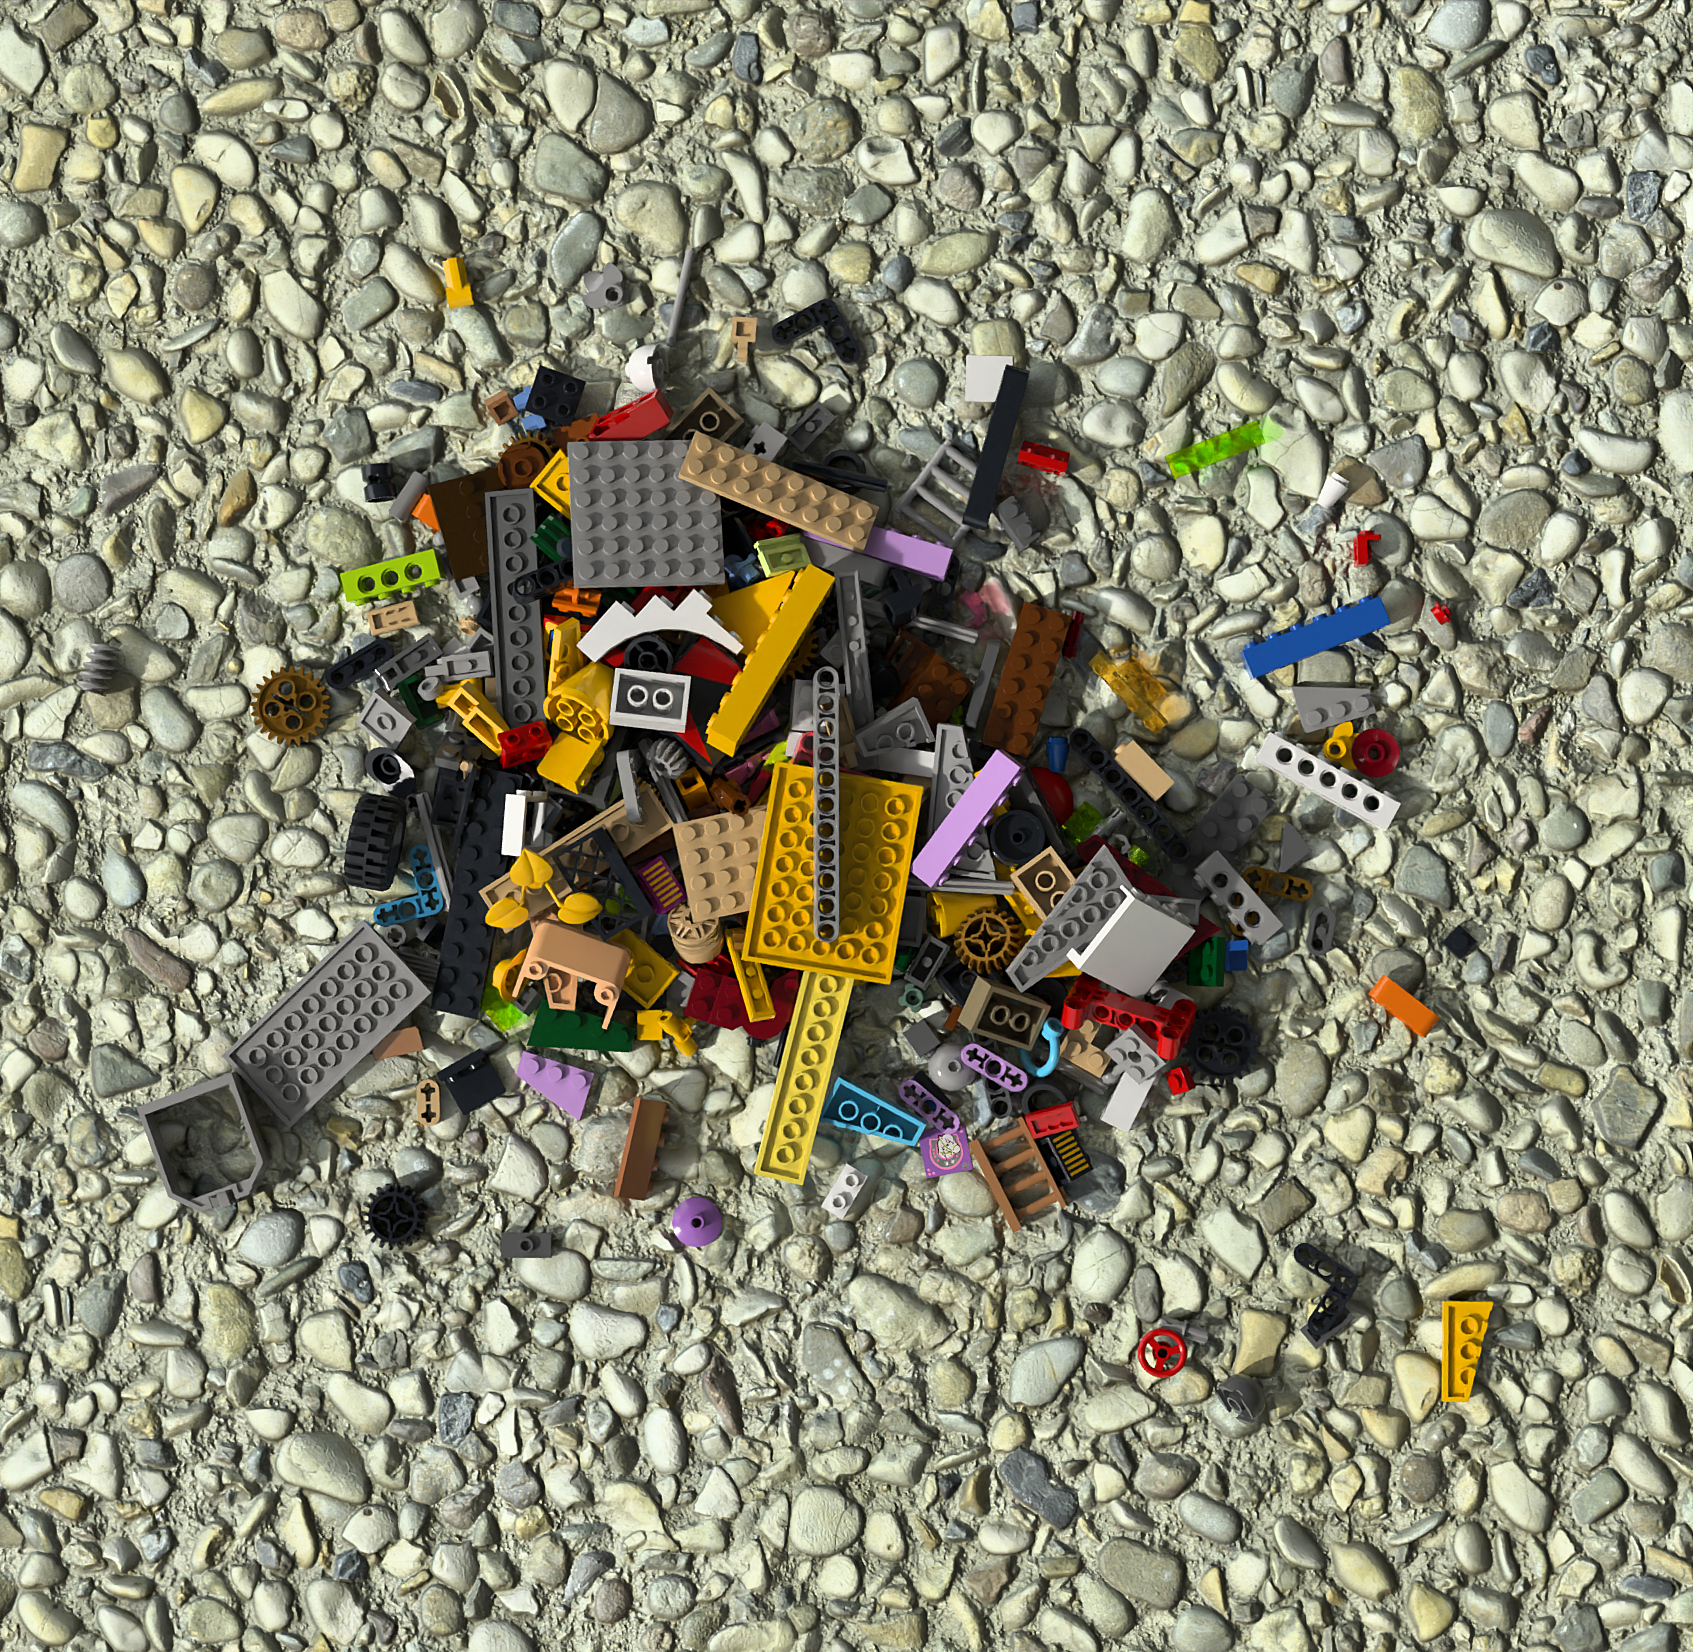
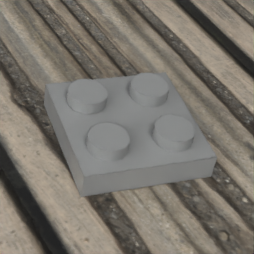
M379 687L374 691L355 723L383 747L398 750L417 718Z

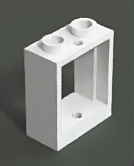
M517 790L516 795L506 794L502 854L520 856L524 848L538 854L554 843L555 836L546 833L541 828L547 816L554 808L546 800L548 792L533 791V795H531L532 791ZM527 802H534L531 845H524Z

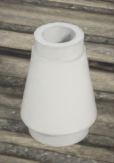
M1333 472L1330 477L1327 476L1317 503L1330 510L1331 506L1348 490L1347 486L1350 482Z

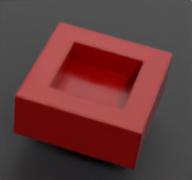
M1187 1064L1164 1072L1173 1096L1196 1088Z

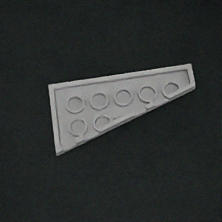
M939 722L937 725L926 844L976 778L974 776L975 772L964 725ZM982 825L977 832L980 836L971 847L968 845L962 852L965 854L964 858L957 866L953 865L950 868L949 874L990 880L998 879L987 827Z
M1105 845L1100 848L1006 969V972L1021 993L1068 961L1069 958L1066 955L1072 948L1081 952L1088 947L1127 898V895L1120 886L1124 885L1129 889L1133 888Z

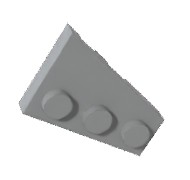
M1290 687L1304 734L1376 713L1369 689Z

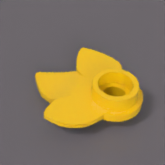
M1352 722L1339 724L1334 729L1332 738L1328 739L1323 745L1324 756L1332 762H1339L1347 770H1357L1351 759V746L1359 733H1353ZM1333 745L1338 746V754H1333L1331 752V747Z

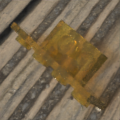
M1100 651L1088 663L1094 672L1106 682L1110 689L1121 698L1153 734L1156 735L1168 724L1166 718L1152 705L1166 690L1133 655L1119 668L1103 651Z

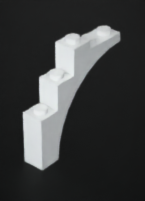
M695 589L675 611L671 609L674 605L662 595L659 599L655 595L636 617L632 615L635 610L623 601L620 604L616 601L576 645L595 663L623 642L642 634L658 631H685L702 635L722 644L736 655L744 648L740 644L743 641L740 636L734 631L728 633L723 629L724 622L715 614L711 617L708 615L709 611L713 608V605L710 604L712 598L703 590H700L698 593Z

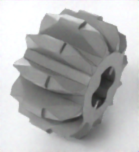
M659 738L653 743L646 755L647 763L653 767V771H657L659 776L663 775L668 780L671 778L677 779L688 768L690 761L688 759L689 754L683 751L684 747L679 746L676 741L672 742L669 738Z

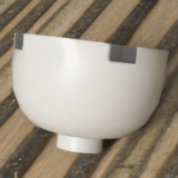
M648 344L639 347L632 353L629 362L626 363L625 371L627 377H630L635 388L642 392L649 393L660 388L663 393L667 387L668 381H663L664 371L669 373V365L665 349L659 348L661 344Z

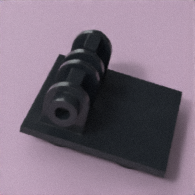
M540 365L524 411L554 421L553 424L557 427H563V425L571 427L586 381Z

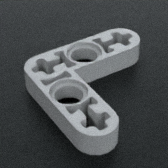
M640 748L617 752L616 756L629 823L642 822L644 820V813L636 772L645 770L644 757Z

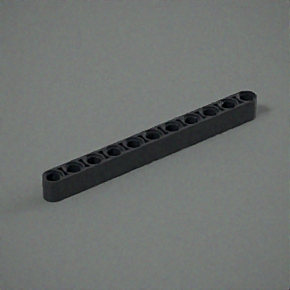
M720 496L722 526L735 515L740 519L758 511ZM729 504L735 510L728 512L724 510L723 505ZM573 555L516 578L512 592L514 600L519 604H529L564 590L565 587L574 586V576L567 575L564 572L566 568H573ZM543 577H550L554 582L546 585L541 582V579ZM527 586L531 591L528 594H522L518 591V588Z

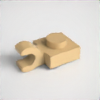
M732 316L731 343H738L737 361L747 362L748 344H756L757 318Z

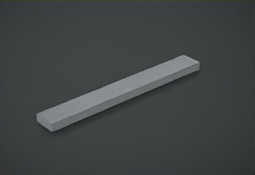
M859 570L834 572L847 703L855 731L874 721L875 717ZM859 750L855 752L858 766L854 767V771L880 769L878 754L863 757L860 755Z

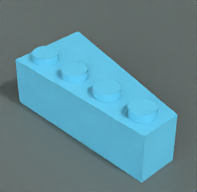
M840 1074L822 1106L819 1122L822 1123L825 1122L841 1128L860 1131V1133L883 1137L887 1140L914 1147L928 1122L924 1118L843 1074Z

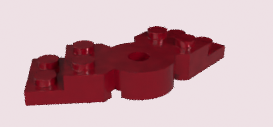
M698 967L683 1015L729 1030H734L741 1026L746 1034L758 1039L772 1038L784 1029L787 1022L791 1023L804 970L791 969L772 979L769 993L776 1013L775 1017L763 1021L750 1022L738 980Z

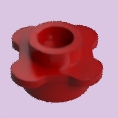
M1436 602V606L1430 610L1441 625L1446 622H1452L1450 616L1453 614L1445 603L1441 605L1439 602Z

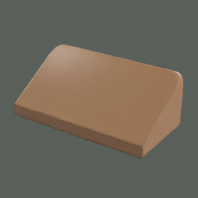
M414 1026L392 1031L373 1049L375 1060L424 1050L420 1027Z

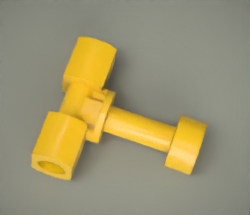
M667 1010L660 1014L656 1021L666 1033L673 1035L675 1038L673 1043L679 1051L687 1057L693 1055L697 1051L698 1045L690 1036L693 1033L691 1027L698 1019L687 1017L685 1020L677 1019L673 1013Z

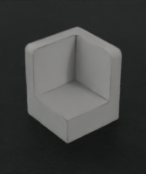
M480 627L466 648L472 653L491 650L492 658H494L493 636Z
M682 970L676 981L667 991V995L684 1009L694 978Z

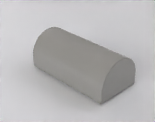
M417 471L413 472L389 509V514L405 523L427 490V486L431 484V481Z

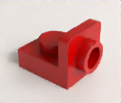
M1373 530L1360 531V535H1356L1353 538L1354 568L1368 565V561H1371L1372 550L1371 546H1367V543L1379 542L1381 534H1375Z

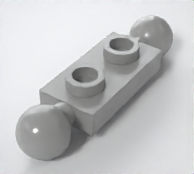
M438 531L433 537V543L436 548L444 552L440 555L445 574L458 599L463 600L467 598V610L473 615H478L485 603L481 596L476 595V592L481 590L482 587L476 576L454 582L440 531Z

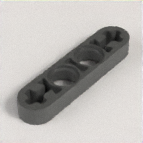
M989 638L965 718V730L975 732L1002 640Z

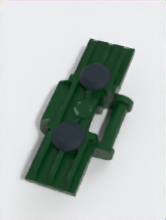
M551 513L529 539L554 562L572 556L571 529ZM636 587L590 588L602 591L600 603L607 609L616 601L620 604L624 601L630 606L641 593Z

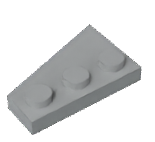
M915 697L852 733L860 755L863 757L890 752L896 748L916 746L918 743L936 741L921 705Z

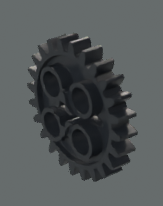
M1217 1004L1216 1010L1213 1012L1212 1008L1207 1006V1014H1204L1201 1010L1197 1011L1199 1018L1194 1019L1193 1029L1183 1046L1187 1052L1183 1053L1181 1057H1188L1187 1066H1194L1191 1072L1192 1075L1201 1072V1081L1209 1076V1084H1213L1215 1078H1218L1220 1085H1223L1224 1078H1227L1229 1083L1232 1084L1234 1075L1241 1080L1243 1079L1242 1070L1247 1073L1251 1072L1247 1066L1248 1063L1256 1065L1252 1055H1260L1258 1051L1254 1050V1046L1261 1045V1042L1254 1041L1253 1038L1259 1035V1032H1251L1250 1029L1253 1028L1255 1023L1246 1024L1248 1015L1240 1018V1009H1236L1234 1013H1231L1230 1005H1227L1225 1010L1222 1011L1221 1005ZM1210 1022L1217 1027V1032L1212 1037L1207 1036L1204 1032L1205 1025ZM1233 1028L1238 1029L1241 1033V1038L1236 1043L1231 1042L1228 1037L1229 1031ZM1221 1037L1223 1038V1043L1241 1047V1051L1221 1048L1220 1052H1218L1217 1046L1200 1043L1198 1039L1204 1038L1219 1041ZM1202 1047H1208L1211 1050V1057L1207 1061L1199 1058V1050ZM1228 1052L1235 1056V1063L1231 1067H1227L1223 1063V1057Z

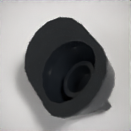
M377 747L367 754L365 768L368 774L389 794L394 797L404 798L413 792L416 786V778L405 756L400 751L387 747Z

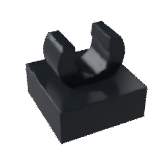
M424 917L427 924L423 929L416 928L417 937L433 949H436L444 938L446 926L433 917Z

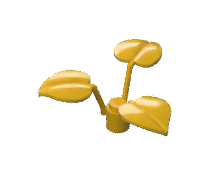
M524 848L510 870L512 882L522 886L520 900L517 902L512 897L499 900L490 908L485 921L490 926L500 928H513L521 925L529 915L528 908L523 906L527 887L538 889L543 883L556 904L561 908L558 912L559 919L566 923L580 924L587 922L601 912L603 905L593 895L583 892L572 894L565 899L564 903L561 902L548 882L553 875L551 864L539 854Z

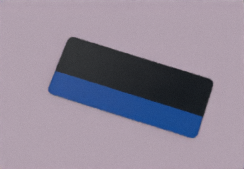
M922 1070L911 1079L919 1083L946 1107L951 1104L949 1098ZM910 1086L915 1091L916 1086ZM922 1092L919 1097L922 1099L927 1095ZM933 1100L924 1101L934 1112L936 1111L937 1105Z

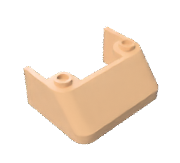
M544 919L536 927L512 996L517 997L524 977L533 980L542 979L547 974L549 966L597 983L594 990L596 1000L608 1006L602 1028L607 1030L632 959L631 951L625 945L608 939L603 942L600 936L552 919Z

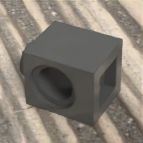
M923 1019L902 1033L920 1058L923 1055L926 1058L932 1056L937 1050V1045L940 1044Z

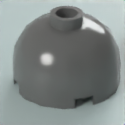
M1244 1374L1231 1375L1217 1387L1219 1388L1216 1391L1217 1396L1228 1412H1231L1233 1409L1238 1414L1236 1419L1244 1424L1251 1425L1265 1408L1264 1386L1256 1377L1251 1378Z

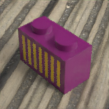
M661 855L653 857L633 871L654 904L657 915L667 912L688 897Z

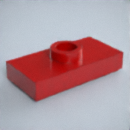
M1073 1101L1025 1115L1033 1139L1077 1128L1081 1125Z

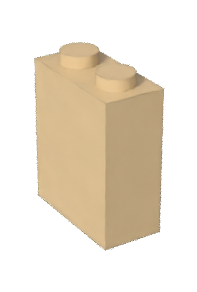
M1134 740L1129 744L1124 741L1113 752L1116 756L1114 760L1152 803L1157 801L1175 783Z

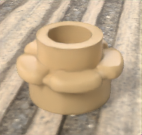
M467 615L466 618L460 619L461 625L459 630L466 635L474 636L480 627L483 629V626L475 620L476 617Z

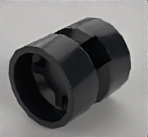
M374 463L361 467L362 481L367 483V486L363 488L365 502L380 503L397 499L396 485L391 482L394 478L392 463Z

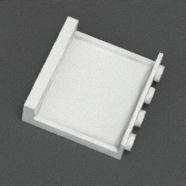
M1121 885L1120 888L1127 895V898L1083 953L1072 948L1066 956L1079 970L1141 1000L1194 934L1195 930L1189 924L1191 920L1179 911L1176 914L1167 904L1164 903L1161 906L1150 895L1146 898L1139 889L1135 887L1129 889Z

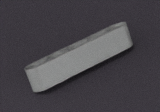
M786 531V536L794 534ZM800 535V542L804 544L812 565L831 574V576H834V572L859 570L862 586L882 590L890 568L888 564Z

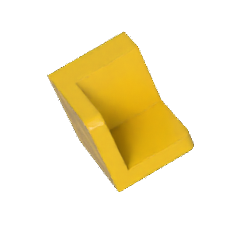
M637 1010L638 1040H663V1029L656 1020L664 1010Z

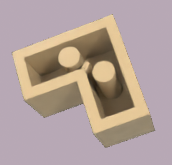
M1087 1019L1080 1029H1068L1064 1041L1060 1045V1056L1100 1078L1111 1057L1106 1052L1091 1045L1102 1023Z

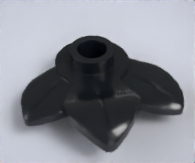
M468 728L465 729L462 736L464 742L462 754L466 761L469 762L470 757L476 758V762L480 758L486 761L500 759L501 755L498 756Z

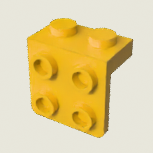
M562 732L558 735L537 767V771L541 776L579 794L582 788L588 784L591 774L604 758L602 743L592 738L590 743L586 744Z

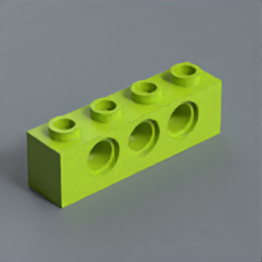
M430 549L340 573L346 601L348 603H355V606L369 604V599L376 597L379 600L392 598L393 593L402 591V594L417 591L416 587L425 585L426 588L440 585L441 580L446 579L440 551L437 549ZM416 566H420L422 569V574L418 579H415L412 574ZM393 572H396L399 577L395 585H391L389 582V577ZM370 578H373L375 581V587L372 591L366 589V582Z

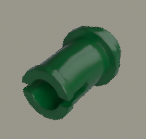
M907 946V954L899 955L893 967L906 974L920 947Z

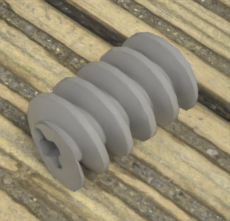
M98 642L90 643L89 647L94 652L86 653L85 656L91 662H83V666L88 671L80 672L79 675L85 681H77V685L82 690L106 697L100 691L101 689L109 688V685L103 681L105 679H112V676L106 671L115 670V667L109 662L118 660V657L112 652L121 650Z

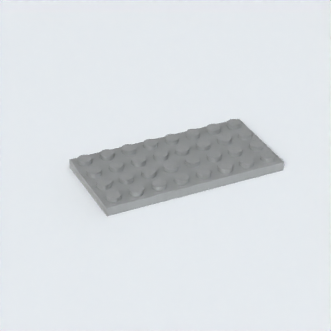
M365 919L227 1050L222 1057L277 1116L291 1128L433 991Z

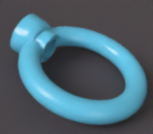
M1050 1017L1047 1020L1045 1019L1042 1026V1035L1050 1042V1056L1043 1067L1035 1066L1030 1059L1028 1050L1018 1047L1019 1058L1023 1067L1035 1077L1049 1075L1058 1064L1060 1057L1059 1036L1065 1028L1057 1018Z

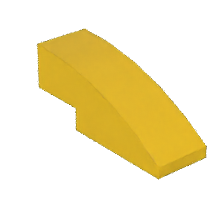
M467 681L457 690L447 704L465 719L462 724L500 756L502 748L498 742L497 734L510 729L493 705L477 688Z

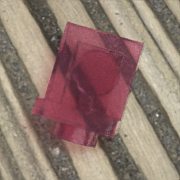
M967 590L961 595L960 599L974 617L965 624V627H973L976 630L986 621L984 617L987 615V611L982 606L984 604L982 598L976 592L971 593Z

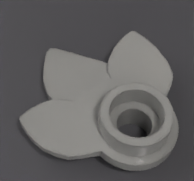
M608 262L603 270V275L600 273H585L583 275L584 284L589 293L584 296L582 301L588 307L593 309H600L604 306L618 308L625 302L626 293L621 286L623 276L614 264ZM615 292L618 294V298L611 300L609 295Z

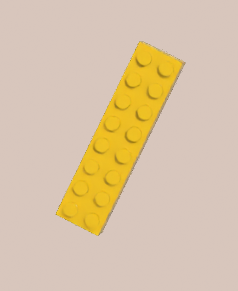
M810 563L805 570L802 568L799 570L792 590L788 589L782 599L781 611L775 610L769 621L768 631L763 630L757 641L756 652L752 650L745 661L744 672L739 671L732 683L731 693L726 692L722 698L721 706L718 710L719 714L714 712L711 716L705 732L708 734V744L731 757L735 755L830 596L835 577Z

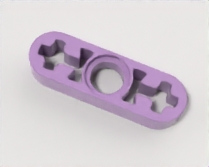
M968 1044L962 1049L961 1059L963 1063L1013 1092L1021 1091L1026 1087L1027 1076L1019 1068L978 1044ZM975 1048L977 1056L984 1058L985 1054L989 1056L983 1062L982 1069L978 1067L981 1064L980 1061L973 1059L970 1062L968 1060L967 1050L972 1051ZM992 1060L998 1061L1001 1065V1070L997 1075H992L987 1070V1065ZM1006 1066L1010 1068L1007 1072L1009 1075H1020L1021 1085L1012 1087V1081L1009 1078L1004 1077L1003 1081L999 1079L1004 1075Z
M907 1080L901 1084L899 1088L900 1097L944 1134H953L958 1130L960 1125L958 1116L914 1080ZM915 1085V1092L919 1096L922 1092L927 1096L920 1100L918 1106H915L913 1102L916 1099L913 1096L908 1098L904 1096L906 1093L903 1089L904 1086L910 1087ZM933 1100L936 1103L937 1109L933 1114L923 1112L922 1104L924 1101ZM941 1108L946 1110L942 1114L948 1119L952 1116L954 1118L953 1124L955 1127L953 1129L948 1127L945 1130L942 1127L944 1122L939 1118L937 1122L932 1120V1118L939 1114Z

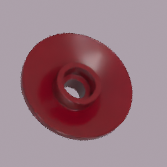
M1371 728L1361 732L1354 739L1351 746V759L1356 769L1362 774L1374 778L1383 777L1392 772L1398 764L1400 757L1399 745L1389 732L1383 729ZM1370 750L1376 751V758L1370 757Z

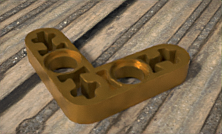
M1257 866L1246 868L1241 876L1249 885L1250 879L1247 878V874L1256 871V876L1260 877V880L1254 882L1252 889L1257 888L1256 894L1259 898L1261 892L1303 902L1308 900L1313 893L1312 885L1304 879ZM1274 877H1280L1283 880L1284 887L1282 890L1275 891L1271 888L1270 882ZM1289 880L1293 881L1291 886L1300 887L1301 884H1304L1307 894H1303L1301 898L1298 897V892L1289 890V895L1285 894L1289 887ZM1239 893L1236 894L1233 905L1235 907L1240 905L1241 895ZM1250 911L1251 915L1250 917L1247 916L1246 920L1250 925H1253L1256 913ZM1229 920V929L1232 934L1244 936L1242 933L1245 930L1242 929L1241 932H1238L1237 927Z

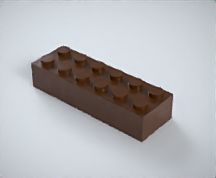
M1024 602L981 739L985 747L996 750L1002 749L1009 753V755L1024 760L1028 759L1072 616Z

